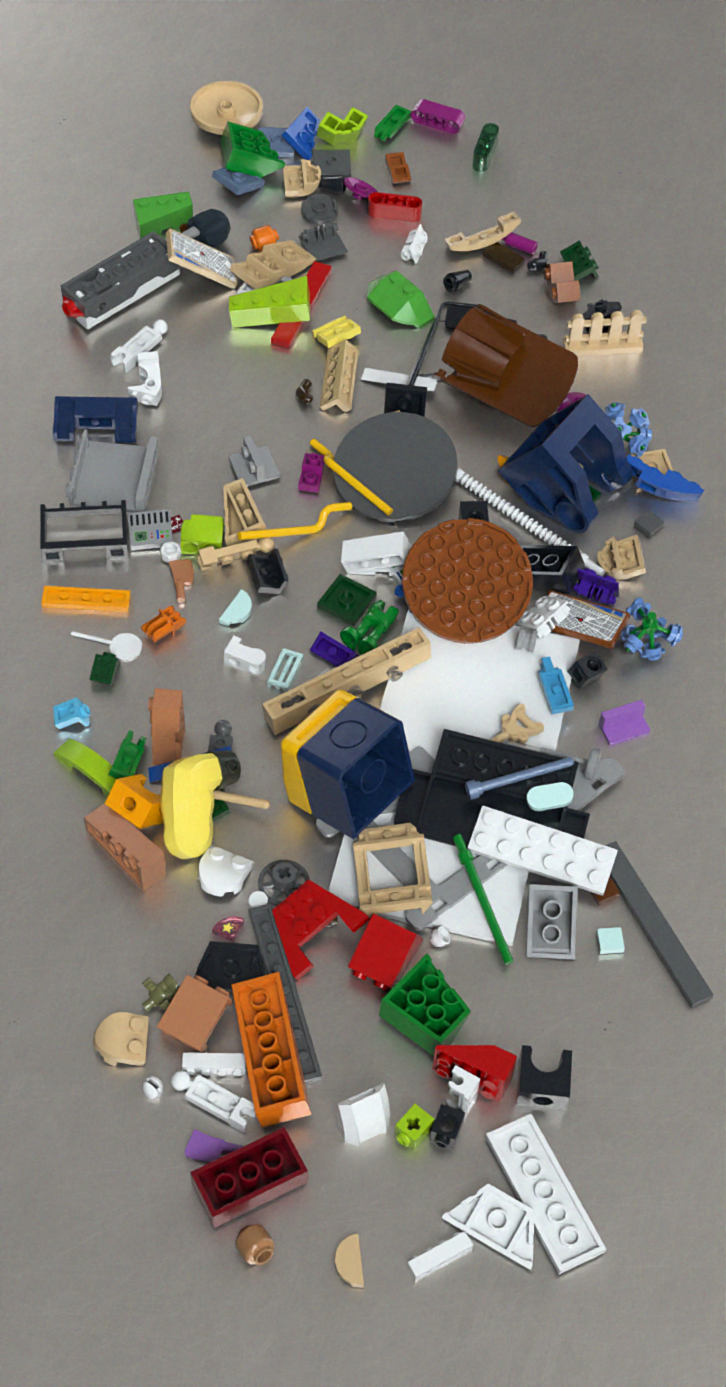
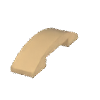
M513 211L498 217V225L469 237H465L461 232L444 240L450 250L453 251L481 249L506 237L521 223V220Z

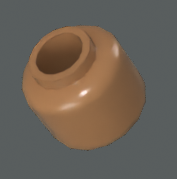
M254 1224L247 1225L239 1231L235 1246L248 1264L262 1265L271 1259L275 1242L262 1225Z

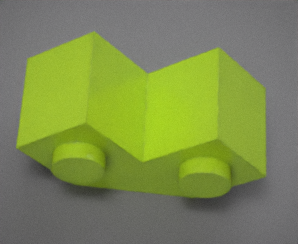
M354 107L351 108L344 120L327 112L319 124L316 136L331 145L356 141L366 125L368 115Z

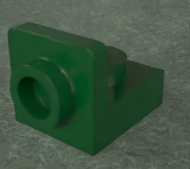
M103 652V655L96 654L89 680L112 686L117 666H120L121 661L112 653Z

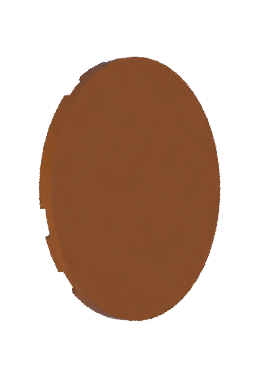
M452 519L442 522L423 533L411 547L403 567V594L413 616L424 628L434 635L456 643H482L505 634L517 624L525 613L533 589L532 567L526 552L523 551L518 541L503 528L480 519Z

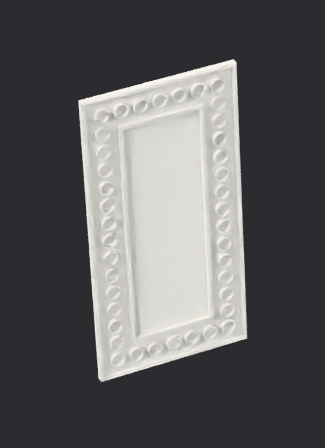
M408 608L401 636L420 627L431 643V658L388 679L380 710L403 722L409 752L416 747H422L435 759L444 729L490 740L503 732L502 716L505 714L511 716L513 710L519 704L525 705V714L533 722H540L544 725V732L529 737L528 741L524 744L556 751L564 712L551 715L538 672L541 670V658L550 657L554 668L558 667L562 670L569 690L572 678L567 671L576 661L580 639L549 633L545 638L536 639L533 653L527 649L517 650L516 646L520 628L525 627L514 625L505 634L490 641L474 644L456 643L440 638L428 631L410 613ZM525 628L528 632L533 631V629ZM517 720V724L519 726L526 728L519 720ZM505 740L502 743L506 744L507 742H509V740ZM396 812L380 814L373 821L379 827L394 825ZM344 834L328 891L360 910L353 843H356L358 839H352ZM424 838L429 878L436 885L443 884L464 868V865H461L457 856L459 852L456 846ZM413 845L400 847L415 863ZM367 851L371 891L403 887L370 851ZM472 853L474 860L480 856L478 854ZM491 860L486 866L491 870L498 862ZM507 865L482 884L508 946L513 945L529 871ZM475 891L471 892L452 908L446 910L427 926L433 929L443 926L450 933L495 942ZM439 900L431 907L434 909V911H436L440 907H442L444 903L441 900ZM407 910L376 914L380 917L408 923L405 920Z

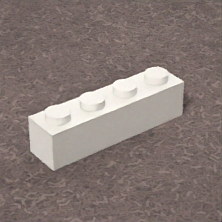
M183 1053L182 1071H186L189 1075L202 1074L204 1076L210 1074H217L219 1076H225L226 1074H233L234 1076L246 1075L244 1053Z
M465 1231L462 1233L457 1232L451 1239L447 1241L442 1240L434 1248H427L420 1256L415 1255L411 1257L407 1263V1268L416 1282L471 1252L473 1244Z

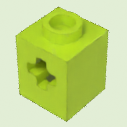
M414 1104L395 1125L394 1135L396 1140L402 1146H409L412 1150H415L431 1132L435 1119L417 1104Z

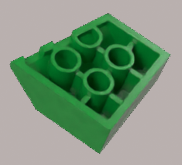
M426 953L382 999L379 1016L434 1056L437 1045H450L470 1015L471 1010L455 989L448 985L440 969L437 970L431 962V957Z

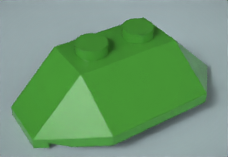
M397 270L382 274L368 283L367 300L392 321L422 328L435 319L423 292Z

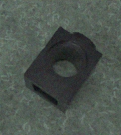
M595 651L577 660L567 672L580 689L599 680L608 668Z
M441 1104L431 1130L430 1141L440 1148L454 1149L464 1123L465 1112ZM449 1126L453 1130L451 1132H444L441 1130V1127Z

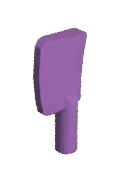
M194 1130L186 1146L185 1156L197 1161L210 1163L220 1158L222 1152L231 1153L243 1146L225 1142L222 1139Z

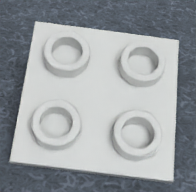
M549 596L540 597L530 610L525 611L515 625L538 631L537 639L545 638L551 632V629L555 628V625H559L569 615L570 608L566 605L568 601Z

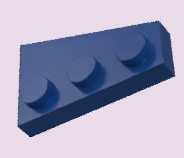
M308 107L300 113L282 134L286 142L305 160L312 158L311 150L315 145L314 137L317 135L320 119Z

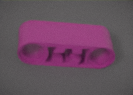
M420 99L411 112V118L414 122L452 134L458 133L466 120L463 111L426 99Z

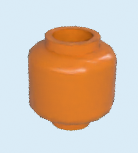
M269 225L253 229L252 235L249 236L253 249L258 252H262L263 245L277 243V240H279L276 229L272 230Z

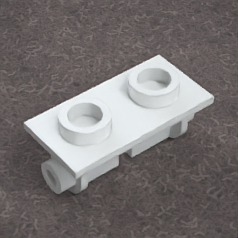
M419 224L417 230L414 229L409 232L406 245H404L401 251V258L403 260L413 259L415 264H417L422 255V250L427 242V234L424 232L421 224Z

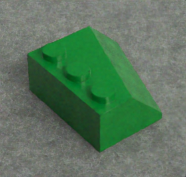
M227 121L220 140L226 169L231 172L237 171L262 178L285 166V162L277 158L279 155L277 151L270 148L271 143L262 131Z

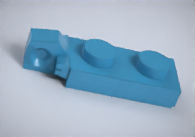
M550 657L541 658V670L538 672L539 680L551 715L573 711L574 704L562 670L558 667L554 668Z

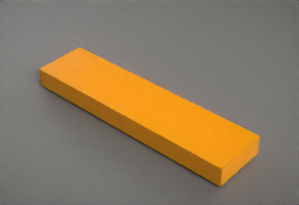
M44 586L41 605L43 608L129 612L131 590Z

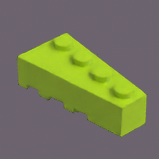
M307 276L230 296L229 314L232 328L279 324L280 322L310 321V291Z

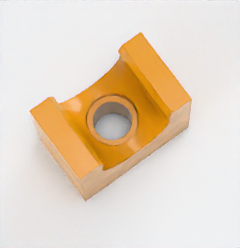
M142 774L116 779L105 802V805L139 829L163 823L160 806L161 795L150 792L143 787L147 778Z

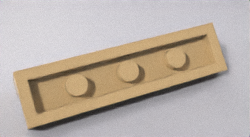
M346 339L328 348L320 402V408L323 411L334 405H337L344 412L351 410L358 350Z

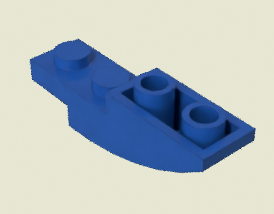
M630 454L627 456V461L632 467L633 476L638 479L634 486L643 491L665 499L687 502L698 501L704 492V489L697 483L683 478L679 472L668 469L666 474L663 475L657 468L643 463L640 458Z

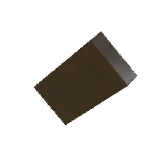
M498 242L489 245L483 251L484 257L512 273L525 263L524 257Z

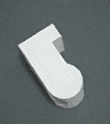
M233 635L224 650V663L251 674H260L266 668V655L261 649H252L242 645V639Z

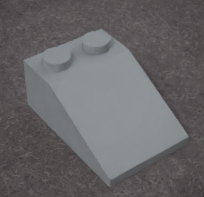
M529 884L526 957L575 960L578 887Z

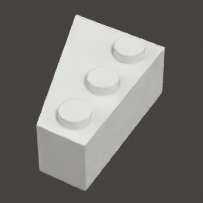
M404 531L359 539L354 538L343 541L341 563L348 574L375 575V572H389V576H393L389 567L404 565L412 546Z

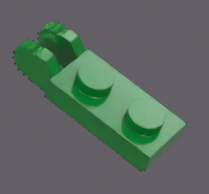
M129 730L120 744L108 775L115 779L133 776L143 754V747L147 738L142 736L137 744L131 742L134 732Z

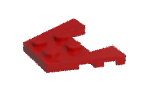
M309 879L272 910L292 975L296 980H299L314 967L301 947L338 915L353 933L370 920L369 916Z

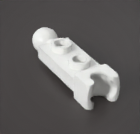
M159 319L153 323V329L148 326L141 329L122 347L119 346L111 353L112 365L117 366L123 363L125 367L124 373L132 370L138 361L137 353L149 352L162 340L161 335L165 334L168 330L167 323Z
M182 1070L176 1071L171 1078V1084L176 1090H188L185 1094L186 1100L224 1120L231 1127L242 1133L247 1131V1122L242 1116L256 1117L254 1104L251 1101L236 1096L199 1074L194 1082L191 1081L190 1075Z

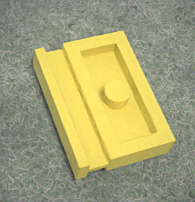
M344 315L312 330L314 338L317 337L320 343L330 348L345 339H351L355 335L360 334L361 329L358 324L351 319H347Z

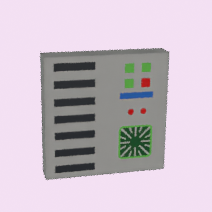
M170 509L128 513L131 551L161 548L164 543L173 541Z

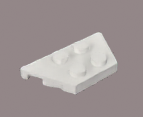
M487 1184L473 1196L463 1200L457 1207L443 1214V1220L465 1231L470 1236L528 1270H532L534 1209L494 1186Z

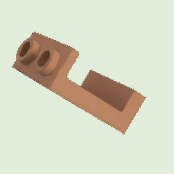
M186 975L159 1021L157 1028L162 1033L199 1053H205L208 1048L207 1040L226 1007H231L233 1002L228 997L230 993L218 986L216 989L207 986L209 982L198 975H195L194 978Z

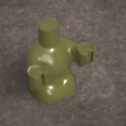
M169 973L158 984L154 983L150 977L142 982L149 991V999L142 1004L147 1012L155 1006L160 1007L164 1012L166 1011L170 1001L180 987Z

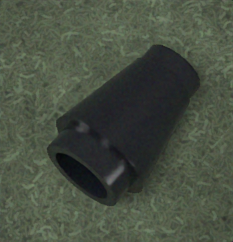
M342 176L321 177L318 188L340 195L346 191L345 178H342Z
M466 269L448 273L443 279L444 287L448 291H457L472 279L471 272Z

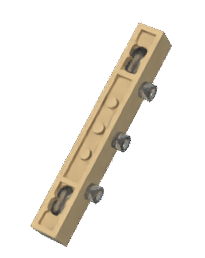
M420 627L262 703L264 719L276 735L301 723L337 690H345L361 698L364 694L363 691L388 679L393 682L397 681L402 677V672L430 659L431 643Z

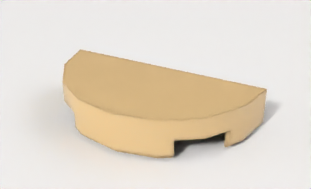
M357 1233L348 1236L340 1242L335 1253V1268L339 1277L349 1283L350 1286L364 1288L359 1236Z

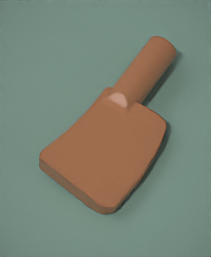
M189 559L169 561L168 566L173 577L178 603L186 601L184 586L193 584L194 569L192 561Z

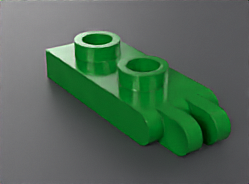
M395 105L375 127L374 138L378 139L380 137L381 141H385L387 138L391 139L410 119L411 111Z

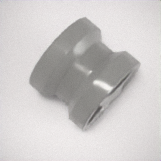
M520 628L516 649H527L533 653L538 631L528 632L525 628Z

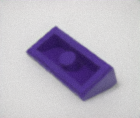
M321 631L310 648V651L337 667L360 656L355 651Z

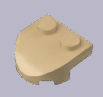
M301 159V165L284 166L285 197L308 196L317 189L321 180L320 167L312 165L310 160Z
M638 535L619 541L612 537L605 541L603 549L598 551V562L610 577L617 580H625L647 573Z
M117 1012L109 1015L95 1030L93 1036L94 1049L98 1050L104 1057L103 1060L110 1065L116 1066L120 1062L143 1066L146 1061L149 1017L127 1012Z

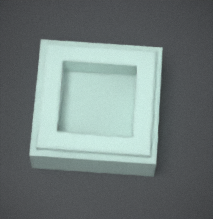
M621 927L597 929L596 935L600 954L624 952Z

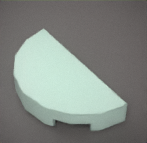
M242 589L239 591L220 617L219 624L230 626V624L238 622L243 623L249 618L252 612V603L248 593Z

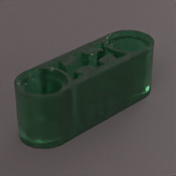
M494 123L485 124L478 138L472 163L475 171L484 172L488 170L499 136V127Z

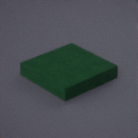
M339 574L317 602V608L355 626L376 599L377 592Z

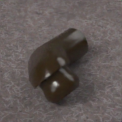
M304 379L296 390L297 398L300 402L303 401L305 405H309L313 400V396L308 391L312 386V382L309 379Z

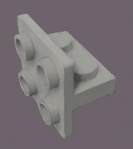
M252 436L243 437L244 446L241 447V452L229 455V461L237 479L243 478L247 486L280 478V472L268 446L257 448Z

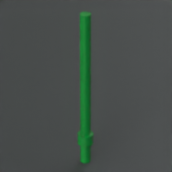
M455 835L453 840L459 852L457 855L459 861L466 869L505 965H509L514 961L473 864L474 857L471 850L467 849L462 835Z

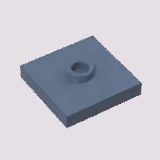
M258 127V130L262 131L271 143L270 148L277 151L278 157L294 158V148L282 136L287 128Z
M226 168L215 170L212 174L214 179L236 195L262 188L265 183L259 176H252L237 171L231 172Z

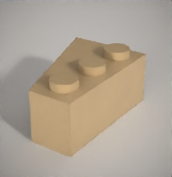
M241 478L224 485L226 545L231 546L252 540L258 542L259 539L238 540L237 537L238 532L266 529L244 479Z

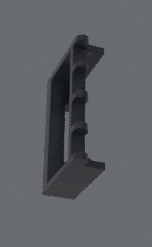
M121 500V505L107 506V501H102V506L86 507V503L81 502V507L65 508L64 503H60V508L46 509L45 504H40V549L42 562L64 561V551L104 548H106L107 559L129 558L126 500ZM120 514L122 516L123 538L47 542L46 520L50 517Z

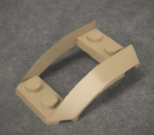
M411 823L364 829L359 834V840L353 843L360 911L364 912L370 919L373 913L380 914L421 908L423 915L433 903L424 834L418 833L416 827ZM413 845L418 885L371 891L367 851Z

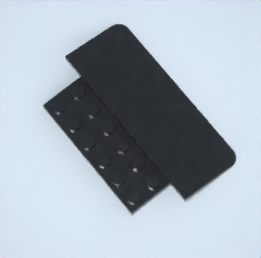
M444 729L432 773L413 769L415 781L401 794L394 818V825L411 823L416 827L418 833L424 834L425 839L456 846L453 837L461 834L468 848L482 806L583 839L590 813L570 809L568 806L535 811L527 804V794L533 787L564 782L573 788L579 764L576 761L567 768L483 791L479 798L469 800L465 789V782L467 781L484 782L564 758Z

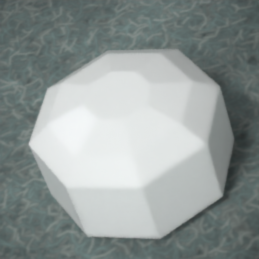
M173 541L164 543L160 548L162 560L167 563L179 560L181 558L180 545Z

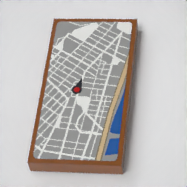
M552 590L547 594L549 597L567 600L568 603L566 605L570 608L569 615L559 625H555L553 630L551 629V631L613 649L630 619V613Z

